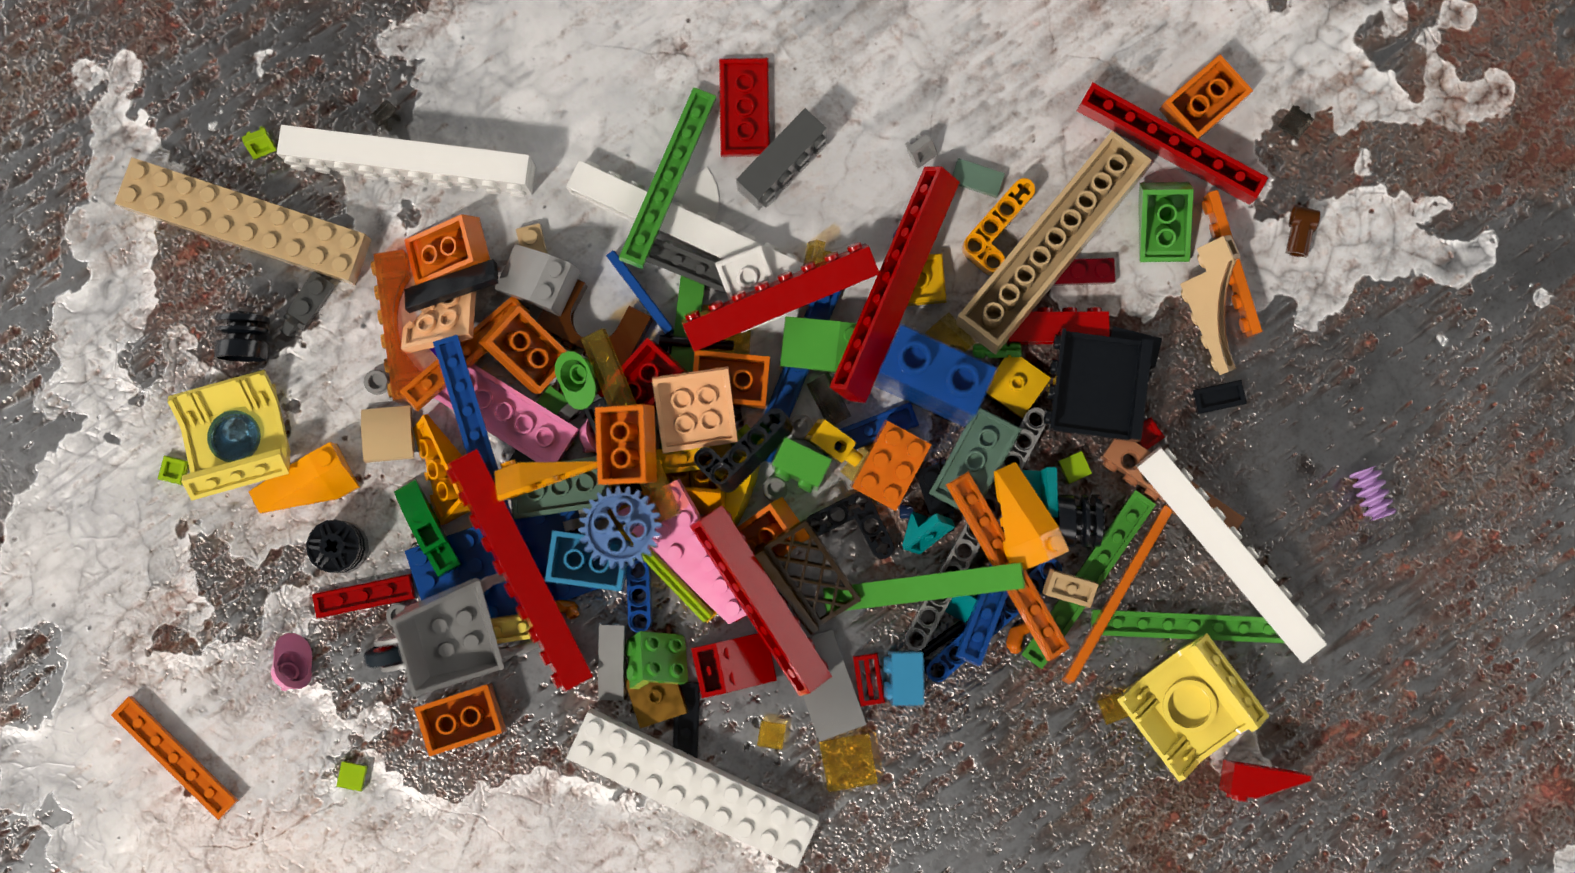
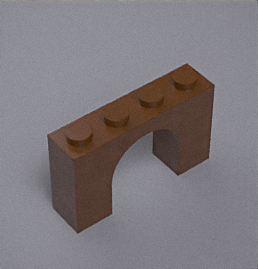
M577 279L561 316L542 310L536 322L552 337L556 336L562 339L561 344L573 351L577 347L584 351L583 356L594 362L600 359L606 362V368L617 372L640 346L653 319L651 316L629 306L617 329L609 337L598 341L581 337L574 327L573 320L575 310L588 286L585 282Z

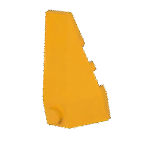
M426 414L420 418L413 427L419 455L422 459H425L427 472L424 473L425 480H430L433 495H430L431 504L440 524L445 525L470 512L468 505L464 507L459 500L457 493L460 490L457 484H452L446 474V470L449 469L447 464L462 455L429 415Z
M514 459L500 464L502 469L494 471L498 501L512 499L597 469V461L516 463Z

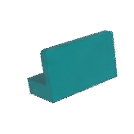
M1046 467L1041 471L1022 470L1053 519L1058 518L1057 467Z

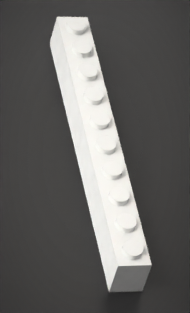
M587 160L586 163L578 161L566 186L567 190L578 197L635 222L647 194V191L644 190L645 187L635 181H631L629 184L621 180L622 176L613 171L605 173L599 170V165ZM678 201L675 204L671 203L659 230V234L718 261L762 245L755 241L756 238L745 232L740 235L733 231L734 228L724 222H720V224L710 221L711 217L705 213L698 212L695 214L688 211V206ZM767 242L762 245L775 281L778 280L777 276L782 273L791 271L793 274L801 270L803 263L800 262L801 258L791 253L784 255L777 252L778 248Z
M1160 446L1140 461L1136 467L1302 663L1306 662L1327 645L1322 639L1326 636L1316 623L1313 626L1309 624L1306 620L1309 614L1300 604L1296 607L1289 600L1292 594L1283 584L1280 587L1276 585L1273 581L1276 575L1267 565L1263 568L1256 561L1259 555L1250 545L1247 548L1244 547L1240 542L1243 536L1234 526L1230 529L1223 522L1226 516L1217 506L1214 509L1211 508L1207 503L1210 497L1201 487L1197 490L1190 483L1194 478L1185 468L1178 469L1174 464L1177 458L1168 448L1163 451Z

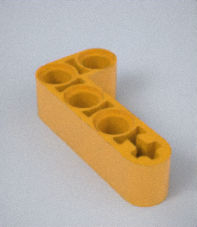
M1027 178L1019 179L1011 186L966 237L962 245L964 256L987 275L991 276L997 269L987 265L986 260L988 258H996L999 266L1005 260L1002 252L992 243L1030 202L1035 193L1034 183ZM1027 189L1026 194L1024 193L1018 201L1014 199L1019 190ZM1008 205L1012 208L1013 213L1005 215L1001 212L1000 207ZM992 223L996 226L997 231L992 234L985 231L984 225ZM976 241L980 245V250L972 252L968 248V243Z

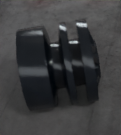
M246 311L216 314L215 322L227 326L215 327L216 333L226 335V339L216 340L214 343L215 359L235 362L268 361L269 344L257 340V337L269 335L268 329L258 327L269 325V317Z
M1087 494L1081 495L1079 506H1076L1073 495H1058V518L1054 520L1060 528L1067 547H1074L1076 536L1080 537L1082 547H1088L1090 540L1092 547H1101L1105 530V513L1100 495H1091L1090 504Z
M326 520L316 525L309 533L306 550L311 563L319 570L328 573H349L359 568L366 560L369 545L364 531L356 524L341 520ZM332 542L339 543L336 546L338 551H331V549L333 548Z

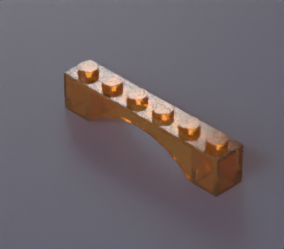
M402 249L373 254L374 261L371 262L372 274L377 278L374 293L376 300H380L381 310L377 311L378 321L380 325L383 324L384 334H381V344L387 353V358L384 359V368L386 373L390 375L387 391L389 397L393 398V401L397 403L408 402L400 394V390L421 373L408 355L401 349V339L398 330L400 300L404 289L411 279L408 253Z

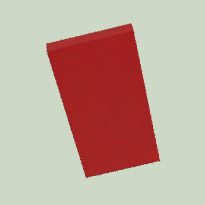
M768 58L719 59L721 157L759 156L770 145Z

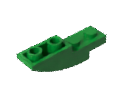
M415 479L394 491L423 554L429 559L437 576L442 577L461 566L462 564L440 526V521L418 481Z

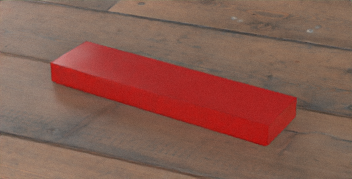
M412 574L315 593L312 594L316 619L416 599Z

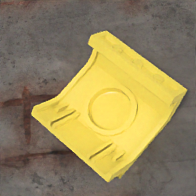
M1207 633L1174 652L1124 689V693L1117 699L1178 782L1186 779L1205 758L1240 733L1248 729L1251 732L1259 729L1270 716Z

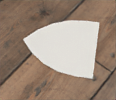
M707 167L680 183L675 193V198L678 202L688 206V211L695 214L702 212L710 216L711 220H715L719 206V193L717 184Z

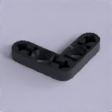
M861 492L854 493L807 517V521L811 525V519L815 518L816 521L824 519L821 514L826 512L827 519L832 526L827 528L826 523L820 526L821 531L816 532L818 536L855 519L872 554L876 558L886 559L894 551L893 542L871 498ZM859 496L860 499L865 498L867 500V503L864 504L865 509L861 510L857 507L851 510L855 515L850 517L848 508L843 503L848 501L850 506L856 502V497ZM840 507L844 510L845 517L842 521L837 522L831 518L830 513L833 508ZM872 518L878 522L879 526L876 532L869 533L865 530L864 523L867 519ZM883 531L885 536L880 537L883 544H889V548L886 549L887 554L877 553L875 549L878 547L876 539L871 542L869 537H874Z

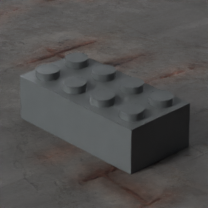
M804 108L736 179L737 190L758 210L762 206L767 208L776 198L774 194L780 188L784 190L792 182L791 176L796 171L801 172L810 162L808 160L813 153L818 155L826 146L827 128Z

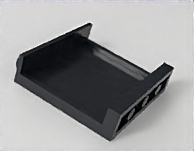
M1062 328L1059 334H1055L1053 349H1057L1056 359H1052L1050 365V374H1054L1053 384H1049L1047 390V399H1051L1050 409H1045L1044 424H1048L1047 430L1130 442L1141 441L1153 340L1142 339L1137 341L1066 331V328Z

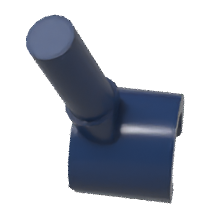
M900 505L899 517L900 519H907V524L911 513L914 512L912 506Z

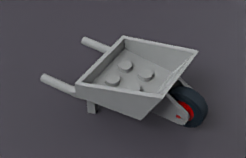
M497 573L481 580L474 578L405 607L391 620L394 633L375 639L373 641L375 646L364 653V659L367 667H381L382 672L405 669L412 695L416 697L502 670L504 666L501 658L517 656L538 649L540 646L538 642L533 643L530 640L512 647H498L483 594L493 585L506 581L503 574L498 575Z

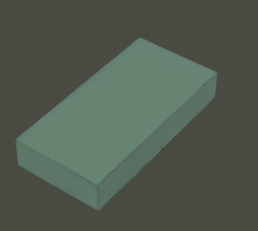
M958 158L953 172V176L960 181L958 186L994 198L998 196L1005 173Z

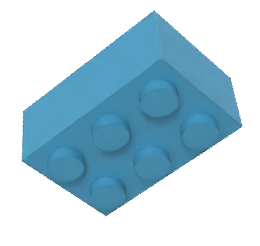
M552 531L545 581L624 592L628 563L625 564L624 570L620 569L619 563H616L615 568L611 569L609 561L602 566L600 565L601 557L596 560L591 558L594 550L588 553L584 550L589 543H582L580 539L586 535ZM614 540L611 543V551H619L623 546L622 540Z
M888 651V656L883 658L884 672L889 677V682H884V697L893 706L924 705L923 652Z

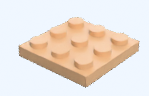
M728 367L652 377L663 453L738 442Z

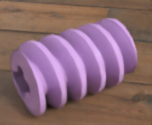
M1376 466L1349 475V478L1358 479L1352 486L1353 488L1362 489L1356 494V497L1365 498L1359 505L1360 507L1369 508L1363 513V516H1371L1372 519L1370 521L1397 512L1396 508L1387 507L1393 503V499L1384 498L1390 491L1389 489L1380 488L1386 483V480L1377 479L1383 472L1382 470H1374L1373 468Z

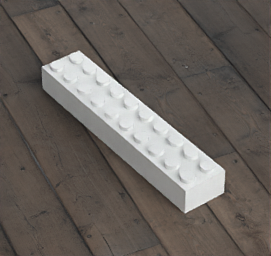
M281 125L277 155L294 170L306 171V167L315 168L316 172L330 174V170L340 171V175L354 177L355 173L364 174L365 178L378 180L379 176L388 177L389 181L402 183L403 179L413 180L412 183L426 186L430 182L437 183V186L441 188L451 189L452 185L461 186L462 190L472 192L479 188L486 189L487 193L497 195L504 191L510 192V195L514 197H525V194L532 195L536 165L531 157L526 154Z
M593 708L587 712L566 759L798 868L819 823V815L705 761L697 759L688 753L686 754V752L676 749Z

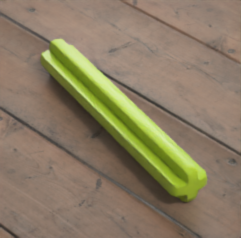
M649 548L652 556L642 555L644 561L702 622H707L713 616V612Z

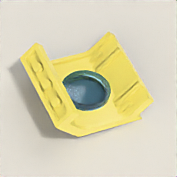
M265 369L168 396L167 402L180 426L190 474L182 475L181 482L191 501L289 474L291 451L275 383H271Z

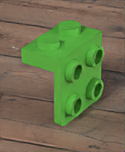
M639 631L627 640L625 652L628 656L627 679L629 680L630 689H640L650 682L685 684L688 681L686 640L683 635Z

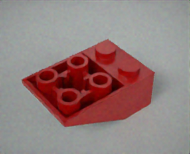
M759 633L691 648L702 699L777 681L771 652Z

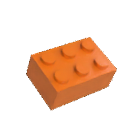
M1219 54L1168 98L1159 110L1173 126L1200 139L1241 104L1253 90Z
M520 305L511 306L479 341L495 359L533 394H541L556 377L555 363L557 358L562 353L567 352Z
M695 351L693 372L728 367L733 407L766 409L770 356Z
M654 406L595 407L598 485L657 483Z
M885 420L850 484L851 488L896 511L932 444Z
M492 683L414 708L429 757L507 731Z

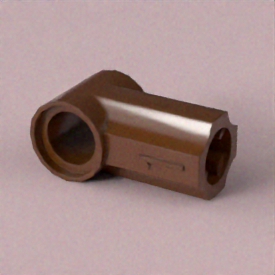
M1296 205L1293 207L1289 218V227L1291 229L1285 253L1294 257H1308L1313 232L1316 231L1319 224L1320 211Z

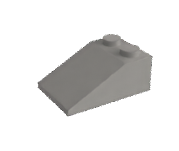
M515 244L498 280L499 283L495 286V290L561 316L581 271L570 262Z

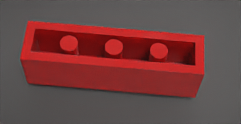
M1049 307L1037 308V312H1031L1007 341V345H1010L1011 342H1019L1021 345H1053L1055 334H1059L1062 328H1066V331L1109 337V311H1102L1100 307L1087 308V311L1077 312L1075 307L1062 308V312H1052V308Z

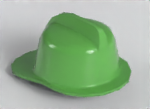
M567 351L562 353L555 363V374L564 397L574 409L582 410L588 408L596 396V369L590 360L577 352Z

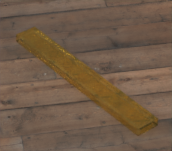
M601 328L581 338L608 407L636 405L606 329ZM656 453L657 483H640L644 495L650 498L648 505L653 503L656 505L652 513H660L661 515L655 522L662 523L680 515L681 512Z

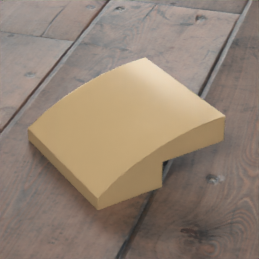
M411 405L361 410V438L364 463L414 459L415 436L412 432L413 410Z

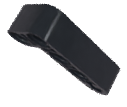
M779 408L771 409L722 458L713 449L703 447L695 453L694 463L720 490L726 493L733 492L779 447L785 437L787 438L792 433L793 423L783 410ZM764 438V441L757 445L758 441ZM746 456V459L742 463H739L741 458ZM712 459L711 463L706 465L707 461ZM728 474V477L724 481H721L723 476Z

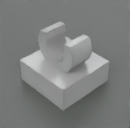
M919 134L916 135L917 141L912 145L909 142L905 143L912 163L918 169L938 155L932 139L927 134L923 137Z

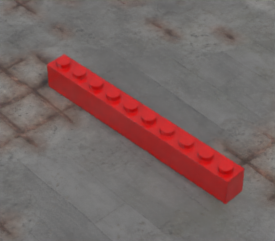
M942 166L924 167L880 268V274L877 275L829 388L848 401L866 403L952 199L955 196L960 181Z
M476 449L447 464L449 469L446 470V474L452 484H457L460 490L457 495L464 507L468 505L472 513L469 519L475 530L480 529L483 535L481 542L486 552H492L495 561L492 562L498 575L503 574L507 582L504 584V587L509 597H515L519 605L515 607L522 621L526 619L530 627L527 632L532 642H538L542 650L539 652V656L545 666H550L553 672L550 677L557 689L561 687L563 691H568L592 678L593 675L503 500L498 501L496 485L480 453Z

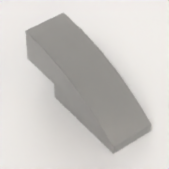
M599 625V700L624 701L626 625Z

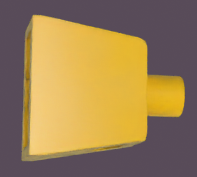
M817 419L804 438L836 462L843 463L845 460L856 467L863 458V454L853 448L856 442L825 419ZM837 441L841 443V448L838 451L835 449Z

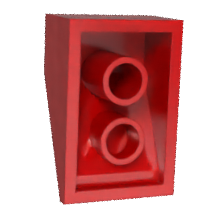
M1223 759L1219 790L1226 792V797L1247 802L1248 798L1257 799L1310 782L1312 776L1294 770Z

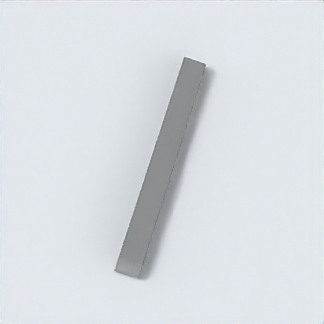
M1038 407L1030 409L1018 425V427L1022 428L1020 435H1024L1029 439V446L1021 448L1016 440L1008 457H1014L1017 460L1021 470L1046 426L1044 424L1045 411ZM1035 413L1040 416L1041 424L1039 426L1030 424V414ZM992 484L985 500L993 503V514L996 518L1001 505L997 501L996 490ZM967 521L938 573H945L946 568L949 566L956 567L958 571L969 568L980 544L976 537L970 533ZM960 544H966L970 548V554L967 558H961L958 555L957 548ZM946 598L943 602H936L935 600L922 601L904 635V643L909 649L914 651L924 649L952 598ZM931 610L933 612L934 621L931 624L926 625L922 622L921 614L923 611ZM919 632L921 634L922 643L919 646L914 647L909 643L911 633Z

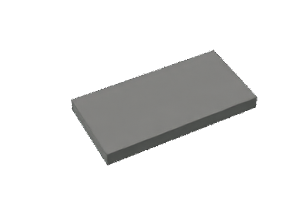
M832 629L809 637L813 641L815 650L820 658L827 663L829 672L832 675L830 679L812 693L803 695L819 742L867 725Z

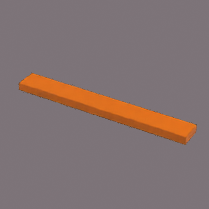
M968 471L947 483L946 486L991 565L1009 564L1003 548V542L1005 541L1004 531L970 472ZM1024 570L1026 588L1008 590L1007 593L1045 659L1051 661L1068 650L1070 646L1028 573Z
M1164 505L1158 511L1061 680L1065 683L1072 684L1075 682L1171 516L1172 509Z

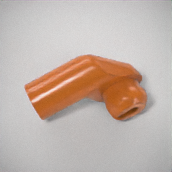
M560 599L555 601L560 612L566 613L568 619H575L579 616V606L575 602Z
M1025 622L1013 626L1008 632L1006 646L1012 654H1018L1022 651L1023 637L1030 633Z

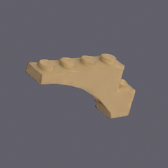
M1231 235L1222 236L1197 248L1199 253L1197 255L1198 262L1207 272L1180 284L1182 298L1189 304L1192 310V321L1199 327L1202 333V344L1206 349H1209L1212 356L1210 359L1212 367L1215 371L1219 372V375L1236 369L1229 349L1225 324L1228 284L1236 260L1241 258Z

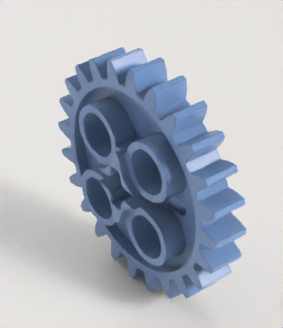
M619 486L616 487L615 493L606 488L607 496L603 497L598 492L597 497L599 501L595 502L590 499L589 503L592 505V508H583L587 518H579V521L585 524V527L579 528L578 531L586 534V536L582 537L580 541L582 543H589L584 550L587 553L594 550L591 558L596 560L601 557L600 565L602 566L609 561L611 569L615 568L616 563H619L621 570L625 569L626 563L635 568L634 560L638 559L643 564L644 559L642 555L652 556L649 550L650 546L658 548V545L653 540L654 538H662V535L656 532V529L662 528L663 525L655 522L661 515L660 513H652L656 505L654 503L647 505L650 500L648 496L640 499V490H637L632 495L630 487L626 488L625 493H622ZM622 505H630L631 507L630 513L626 516L618 514V510ZM608 509H612L618 521L624 525L625 532L634 543L633 547H630L623 535L617 531L618 528L609 516ZM601 519L609 520V525L605 530L597 529V523ZM638 525L644 526V534L641 537L632 536L634 527ZM614 540H622V548L617 552L611 551V543Z

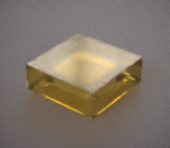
M1121 692L1096 701L1105 725L1129 717L1117 700L1122 695Z
M761 720L757 746L782 750L786 724Z

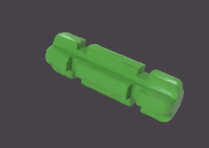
M1011 342L1010 345L1005 343L995 355L981 343H976L973 345V355L975 358H985V356H988V358L1008 357V355L1020 357L1022 355V345L1019 342Z

